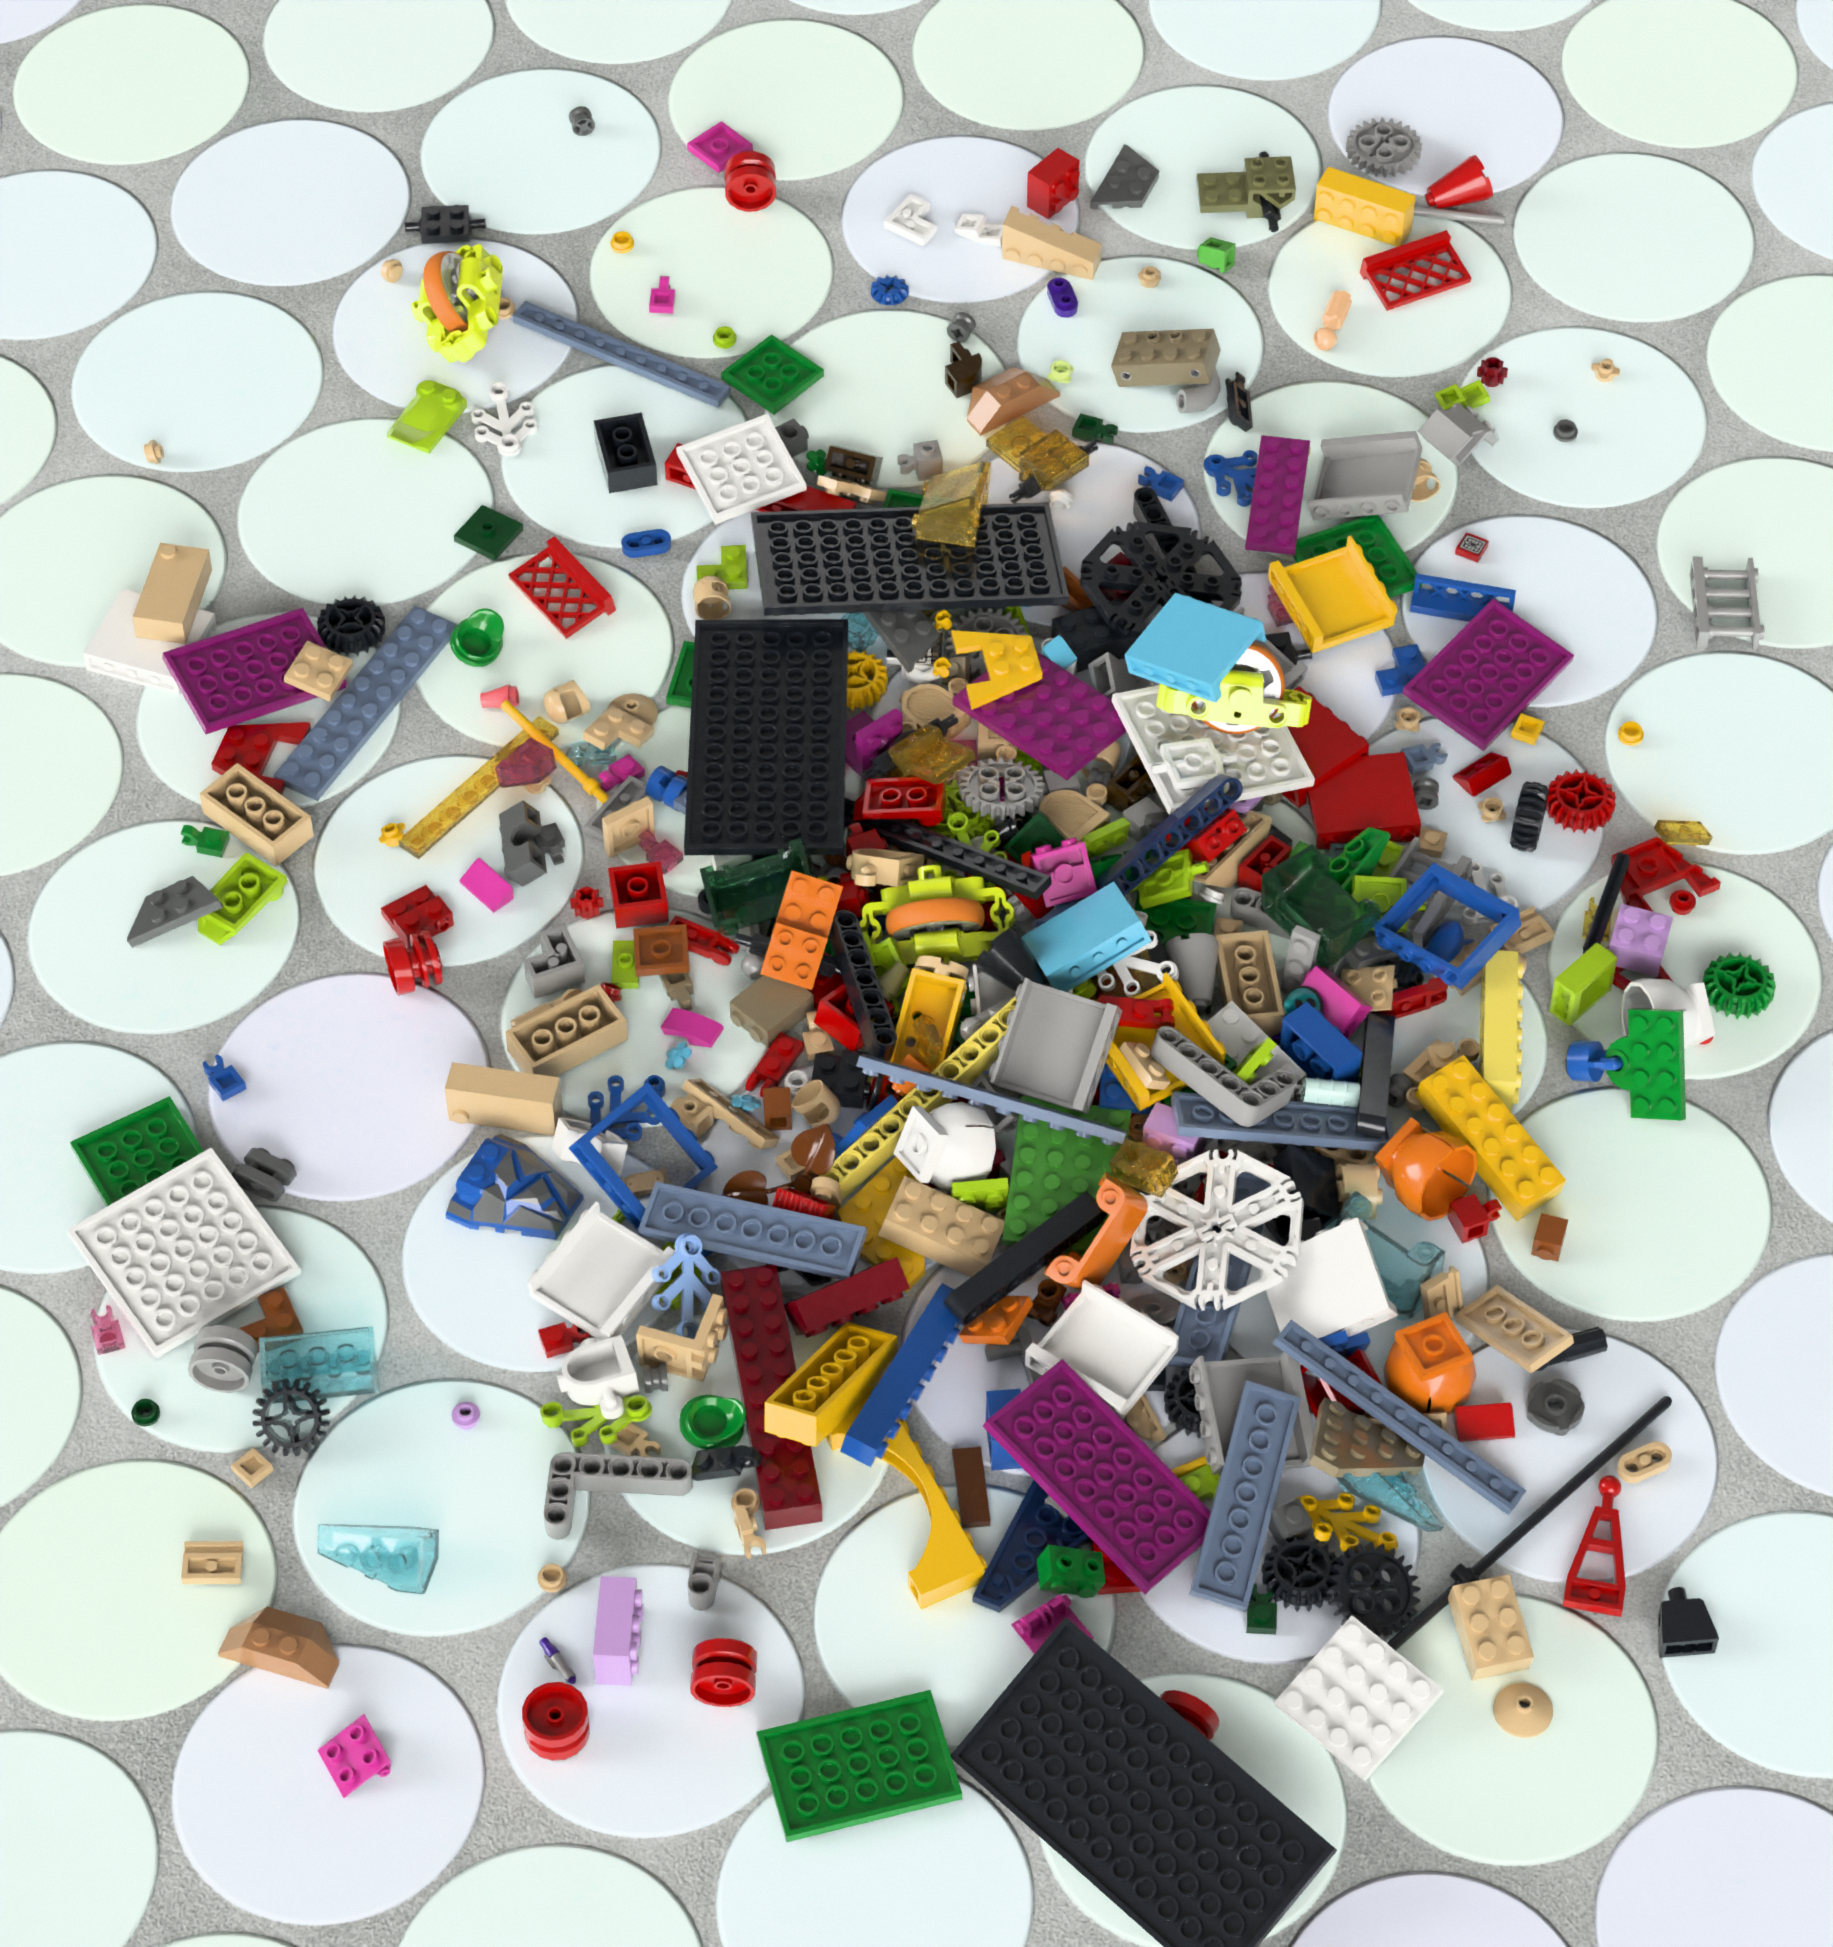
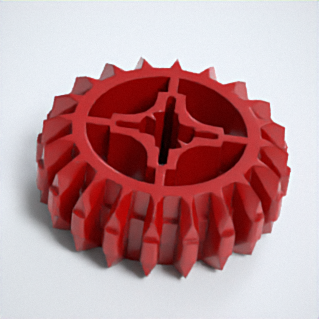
M1575 769L1573 774L1565 771L1563 776L1557 775L1555 780L1551 781L1548 786L1549 795L1546 810H1548L1549 818H1554L1555 825L1562 823L1563 830L1568 827L1572 828L1573 833L1577 829L1582 830L1585 834L1587 829L1595 832L1598 827L1603 828L1606 822L1610 821L1615 811L1616 796L1615 792H1612V785L1606 784V778L1598 779L1597 772L1593 775L1588 774L1587 769L1584 773H1579Z

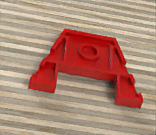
M309 722L230 726L211 763L212 770L223 775L238 763L282 795L285 788L284 780L262 775L277 742L299 745L311 731V724Z
M1658 837L1621 851V853L1630 856V863L1620 888L1625 905L1653 912L1642 896L1681 879H1685L1699 898L1720 889L1721 882L1717 878L1713 877L1711 879L1703 873V869L1697 864L1691 865L1683 859V854ZM1618 853L1612 855V865Z

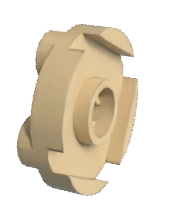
M919 956L914 966L915 969L962 979L967 982L969 970L959 963L950 961V964L941 962L942 958L934 956Z

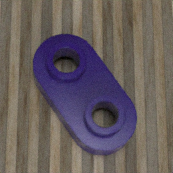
M1064 278L1050 280L1047 284V295L1054 312L1063 318L1074 316L1078 311V300L1070 282Z

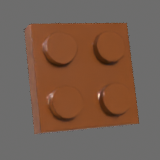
M687 924L633 929L636 977L690 972Z

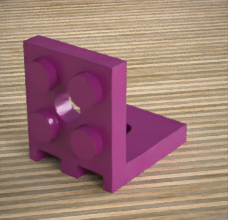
M894 708L874 721L865 711H862L846 721V764L861 778V772L872 766L873 759L891 748L895 739L903 733V713Z

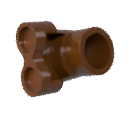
M1053 1279L1043 1280L1038 1285V1294L1031 1300L1033 1306L1028 1312L1027 1317L1039 1321L1046 1327H1050L1057 1317L1055 1312L1067 1288Z

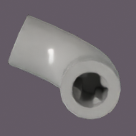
M1216 367L1210 384H1196L1194 389H1180L1178 391L1176 406L1179 413L1205 411L1216 402L1221 389Z

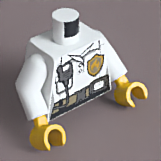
M940 610L935 616L936 622H932L933 626L940 633L938 643L928 650L927 655L922 660H918L912 672L908 673L902 666V678L904 680H910L918 685L928 683L942 685V678L948 677L949 670L947 668H950L951 664L943 657V632H941V628L944 630L950 629L952 621L950 620L951 615L946 610ZM887 649V665H902L892 651Z

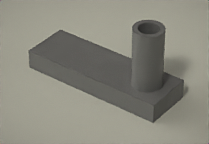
M1027 1325L1019 1327L1016 1332V1339H1012L1009 1345L988 1344L984 1346L988 1362L1020 1355L1029 1386L1042 1376L1025 1366L1026 1349L1033 1343Z

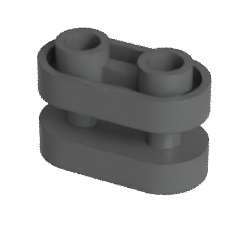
M251 1148L244 1157L245 1164H239L232 1173L233 1178L240 1187L272 1202L280 1199L285 1192L284 1186H289L297 1176L295 1166L291 1161L271 1155L264 1148Z

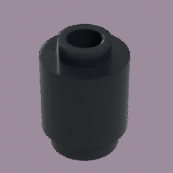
M1010 818L989 829L999 833L1001 842L995 848L996 850L1004 851L1003 847L1026 825L1022 819ZM996 837L989 838L990 842L996 839Z

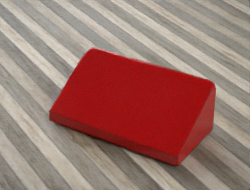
M1490 752L1452 777L1469 795L1475 797L1509 776L1512 771L1508 757Z
M1512 1403L1469 1405L1455 1408L1453 1419L1459 1442L1515 1438Z

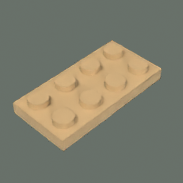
M1499 1285L1494 1286L1455 1314L1458 1324L1530 1373H1533L1574 1344L1572 1334Z

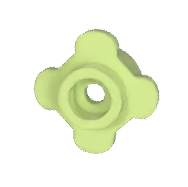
M1058 360L1050 365L1051 373L1048 374L1050 381L1060 383L1071 382L1070 375L1074 368L1067 361Z

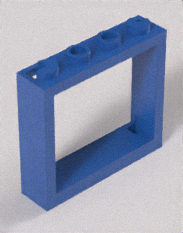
M1433 863L1374 926L1376 941L1381 948L1391 950L1404 961L1412 962L1419 966L1425 973H1432L1441 978L1445 984L1453 985L1462 990L1521 926L1519 909ZM1435 890L1444 893L1498 923L1458 968L1396 934Z
M648 1082L569 1147V1150L637 1231L643 1218L645 1207L590 1141L638 1100H643L701 1170L682 1187L694 1189L718 1168L712 1154L700 1146L693 1131L686 1129L681 1123L678 1113L666 1105L662 1100L659 1090Z

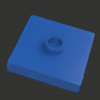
M889 1095L870 1112H863L853 1122L855 1124L854 1127L835 1147L840 1154L844 1153L897 1104V1100L893 1095Z

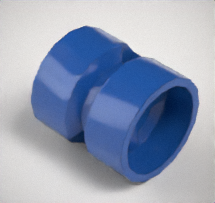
M659 766L652 772L647 781L646 795L658 802L664 801L666 806L678 812L674 808L673 800L687 789V778L682 775L676 776L674 771L664 766Z

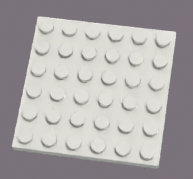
M1159 685L1116 693L1112 696V703L1169 815L1202 787L1175 790L1171 778L1166 772L1150 773V763L1164 762L1160 754L1161 744L1211 737L1213 745L1219 753L1235 751L1237 762L1223 764L1226 775L1238 779L1243 786L1242 794L1235 802L1314 785L1315 778L1287 726L1280 728L1260 727L1243 734L1223 733L1212 729L1202 720L1194 719L1190 715L1169 713L1164 709L1158 708L1156 703ZM1276 713L1273 718H1277V717H1279L1281 714H1280V713ZM1229 782L1224 786V793L1229 789ZM1209 799L1206 800V802H1205V804H1204V808H1208V807H1209V805H1210V800H1209Z
M212 1148L67 1229L69 1238L156 1359L196 1336L201 1329L215 1325L258 1300V1296L275 1290L301 1274L300 1267Z

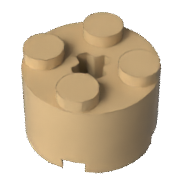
M1337 1164L1335 1174L1340 1217L1337 1219L1358 1217L1360 1220H1375L1377 1205H1382L1383 1191L1378 1189L1377 1184L1380 1178L1379 1165Z

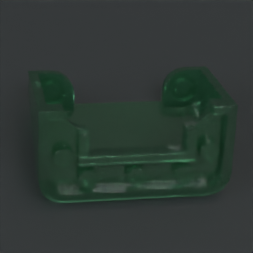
M801 838L788 842L790 846L788 851L781 848L778 849L779 854L733 868L725 865L723 870L714 871L712 865L700 869L714 928L717 932L730 936L739 932V929L777 918L791 870L815 877L809 848Z
M1311 844L1262 874L1261 903L1266 914L1288 936L1291 937L1292 930L1296 925L1321 935L1316 963L1320 967L1328 969L1337 964L1379 922L1381 909L1374 900L1367 898L1358 903L1328 874L1329 859L1327 855Z

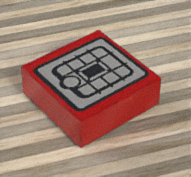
M1466 532L1456 547L1455 554L1478 563L1488 548L1489 541Z

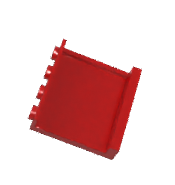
M1300 686L1294 689L1312 697L1308 724L1303 727H1287L1315 778L1313 786L1359 756L1369 755V743L1363 736H1359L1345 721L1337 718L1330 708L1324 707L1319 703L1312 693L1306 692ZM1313 786L1282 792V795L1299 809L1307 803L1306 793Z
M1404 752L1359 756L1310 788L1307 792L1316 834L1315 848L1319 850L1343 848L1368 827L1389 832V841L1394 843L1411 842L1415 836L1418 838L1420 836L1421 821Z

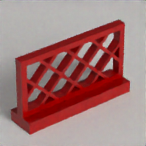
M1447 230L1363 258L1359 272L1363 280L1368 279L1386 311L1470 283L1472 279L1450 243L1451 236ZM1447 252L1451 260L1447 262L1438 259L1437 255ZM1424 260L1430 262L1431 265L1429 269L1417 266L1416 263ZM1436 264L1447 268L1445 275L1432 271L1433 265ZM1403 267L1409 269L1410 272L1408 276L1396 273L1395 270ZM1451 269L1459 272L1462 277L1455 279L1447 275ZM1413 271L1426 275L1424 282L1411 278ZM1379 274L1388 276L1387 284L1377 281L1375 276ZM1429 277H1432L1442 282L1440 285L1434 286L1428 284L1427 280ZM1392 278L1405 282L1403 289L1390 285ZM1411 284L1420 287L1421 290L1417 293L1407 291V285ZM1386 292H1393L1400 295L1399 299L1389 301Z
M554 536L546 541L548 545L546 549L509 573L508 577L567 639L604 612L608 616L616 611L612 596ZM549 557L552 560L551 567H539L540 562ZM524 573H533L531 581H520L518 578ZM537 574H550L548 582H536ZM555 574H565L567 576L566 582H553ZM547 588L546 595L534 596V589ZM564 589L563 596L550 597L551 590ZM569 589H580V597H567ZM549 603H561L560 611H548ZM566 604H578L577 612H564ZM583 604H594L597 607L591 612H582ZM563 618H575V623L567 629L562 626Z

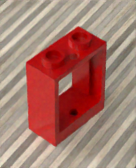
M1227 808L1178 851L1189 849L1192 853V860L1211 862L1245 833L1247 829L1236 811ZM1190 816L1184 822L1185 827L1190 823ZM1170 833L1165 837V839L1167 840V842L1170 841V838H1171V834H1170Z

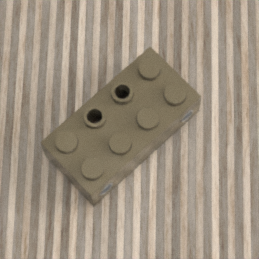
M1214 328L1122 332L1111 367L1118 387L1210 384L1221 349Z

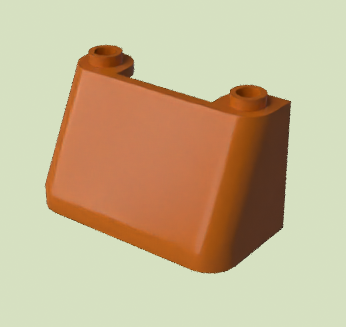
M1107 1172L1104 1173L1098 1183L1100 1188L1096 1194V1201L1098 1206L1110 1215L1084 1256L1072 1250L1068 1255H1060L1045 1266V1275L1056 1282L1082 1290L1084 1279L1091 1284L1101 1285L1148 1210V1203L1142 1194Z

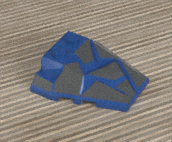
M499 1134L495 1135L493 1139L486 1138L458 1177L456 1192L450 1199L445 1216L446 1219L469 1229L479 1230V1226L493 1227L498 1233H505V1229L521 1231L522 1236L556 1240L584 1197L582 1193L558 1174L526 1144Z

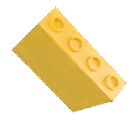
M1348 536L1346 547L1284 568L1279 560L1271 562L1269 565L1268 580L1311 653L1394 626L1397 606L1393 600L1389 599L1383 582L1377 579L1372 564L1366 561L1361 546L1355 543L1352 536Z
M1167 972L1163 974V983L1134 997L1149 1000L1172 999L1174 1001V1011L1172 1012V1016L1175 1018L1174 1029L1224 1066L1226 1055L1224 1045L1220 1040H1215L1209 1024L1199 1018L1194 1003L1190 999L1186 1000L1178 981L1172 980ZM1154 1013V1016L1161 1017V1013ZM1117 1026L1105 1063L1139 1111L1172 1095V1092H1178L1188 1086L1163 1067L1164 1074L1170 1081L1166 1089L1146 1088L1119 1048L1124 1042L1142 1043L1150 1050L1157 1029Z

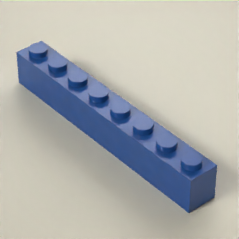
M941 1283L847 1431L840 1452L869 1467L873 1465L876 1458H883L889 1446L886 1442L889 1438L895 1439L901 1427L899 1421L901 1419L906 1421L913 1408L911 1402L913 1399L916 1401L920 1399L925 1389L924 1381H931L937 1369L934 1365L936 1362H943L949 1350L946 1346L948 1343L953 1345L960 1333L958 1327L960 1324H963L944 1306L946 1297L955 1289Z

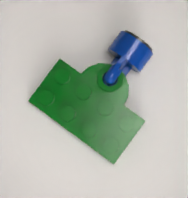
M1628 1009L1629 1036L1617 1039L1611 1043L1608 1050H1604L1603 1045L1599 1041L1575 1040L1569 1045L1566 1052L1565 1066L1571 1080L1598 1082L1604 1071H1606L1615 1085L1630 1091L1631 1118L1677 1121L1686 1119L1683 1010Z

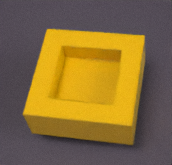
M1521 713L1512 730L1511 738L1535 746L1544 729L1545 721Z

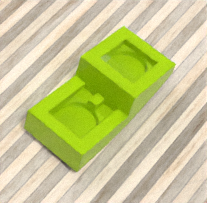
M1480 379L1460 389L1457 384H1454L1434 393L1435 398L1444 410L1450 409L1456 403H1459L1465 409L1467 406L1473 409L1491 402L1490 396Z

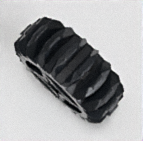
M344 595L341 601L335 599L334 604H326V608L321 610L320 617L317 620V632L328 650H335L338 654L344 652L347 657L350 653H355L357 656L361 651L368 653L369 647L376 648L377 642H382L386 630L385 616H383L380 606H376L373 600L367 601L365 596L358 599L354 595L352 599H347Z
M1526 781L1522 786L1510 838L1511 847L1518 849V851L1533 852L1537 847L1549 795L1546 785H1542L1539 782Z
M1183 1368L1181 1376L1174 1374L1172 1382H1168L1166 1386L1164 1411L1169 1415L1170 1423H1176L1177 1431L1185 1428L1187 1437L1194 1432L1199 1439L1201 1437L1200 1411H1197L1195 1407V1386L1190 1381L1189 1371Z
M286 1378L282 1381V1389L277 1382L272 1383L274 1393L267 1388L262 1391L267 1400L263 1398L256 1399V1403L263 1408H257L252 1411V1414L261 1416V1419L254 1420L252 1424L253 1426L262 1425L263 1429L259 1430L256 1436L261 1437L265 1434L268 1437L262 1443L264 1446L270 1444L271 1441L275 1443L272 1448L273 1453H276L280 1446L283 1447V1456L289 1455L290 1448H293L295 1456H299L301 1453L300 1446H302L306 1453H309L312 1450L309 1442L318 1446L321 1442L316 1435L321 1437L327 1435V1431L322 1429L321 1426H329L331 1421L323 1419L322 1416L330 1414L331 1411L329 1408L321 1409L320 1407L327 1402L326 1398H322L319 1401L315 1398L321 1392L319 1388L315 1389L312 1393L308 1392L311 1387L310 1382H306L302 1389L300 1388V1379L296 1378L293 1382V1387H291L290 1381ZM283 1395L282 1413L269 1416L272 1403L276 1398ZM293 1395L305 1399L312 1410L299 1408L295 1399H293ZM289 1409L292 1415L301 1416L294 1421L295 1425L292 1424L291 1420L281 1419L289 1414ZM314 1418L311 1432L305 1438L300 1439L301 1422ZM271 1425L283 1426L291 1440L279 1436Z
M1295 1535L1291 1538V1542L1282 1538L1280 1546L1273 1544L1271 1552L1265 1555L1261 1571L1263 1573V1585H1266L1267 1592L1274 1590L1273 1599L1275 1603L1283 1600L1285 1609L1290 1604L1295 1606L1296 1612L1300 1610L1301 1606H1305L1309 1612L1313 1604L1320 1609L1323 1606V1601L1330 1602L1332 1599V1595L1327 1594L1326 1590L1333 1585L1328 1583L1326 1578L1334 1575L1329 1569L1334 1564H1337L1335 1560L1337 1556L1335 1552H1329L1328 1544L1319 1546L1318 1539L1309 1542L1306 1535L1299 1541ZM1312 1562H1313L1314 1564H1316L1320 1569L1316 1568V1567L1312 1564ZM1280 1574H1282L1283 1578L1287 1579L1291 1584H1288L1286 1581H1284Z

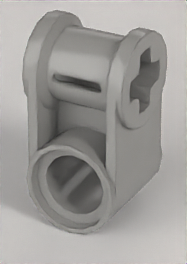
M693 1552L688 1579V1602L693 1609L705 1611L713 1606L718 1582L721 1579L723 1556L718 1555L716 1558L704 1557Z

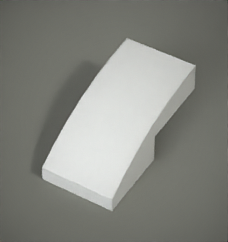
M962 214L955 227L957 234L979 243L1002 247L1003 224L987 223L984 215Z

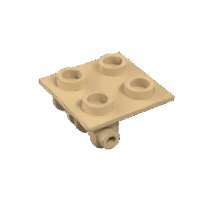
M1395 965L1365 967L1358 970L1355 968L1342 969L1341 981L1373 1007L1370 1012L1392 1010L1393 989H1398V981L1396 978L1394 979Z

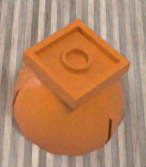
M1411 1117L1375 1156L1386 1184L1394 1189L1396 1198L1409 1211L1426 1221L1443 1218L1448 1214L1450 1202L1458 1197L1465 1196L1469 1190L1464 1184L1446 1174L1444 1170L1470 1186L1477 1170L1476 1152L1463 1140L1445 1131L1423 1133L1419 1122Z
M1446 1312L1395 1332V1342L1392 1344L1383 1368L1387 1389L1419 1413L1427 1412L1429 1398H1431L1429 1413L1446 1412V1415H1450L1455 1411L1456 1407L1463 1406L1470 1396L1476 1379V1371L1471 1349L1461 1337Z

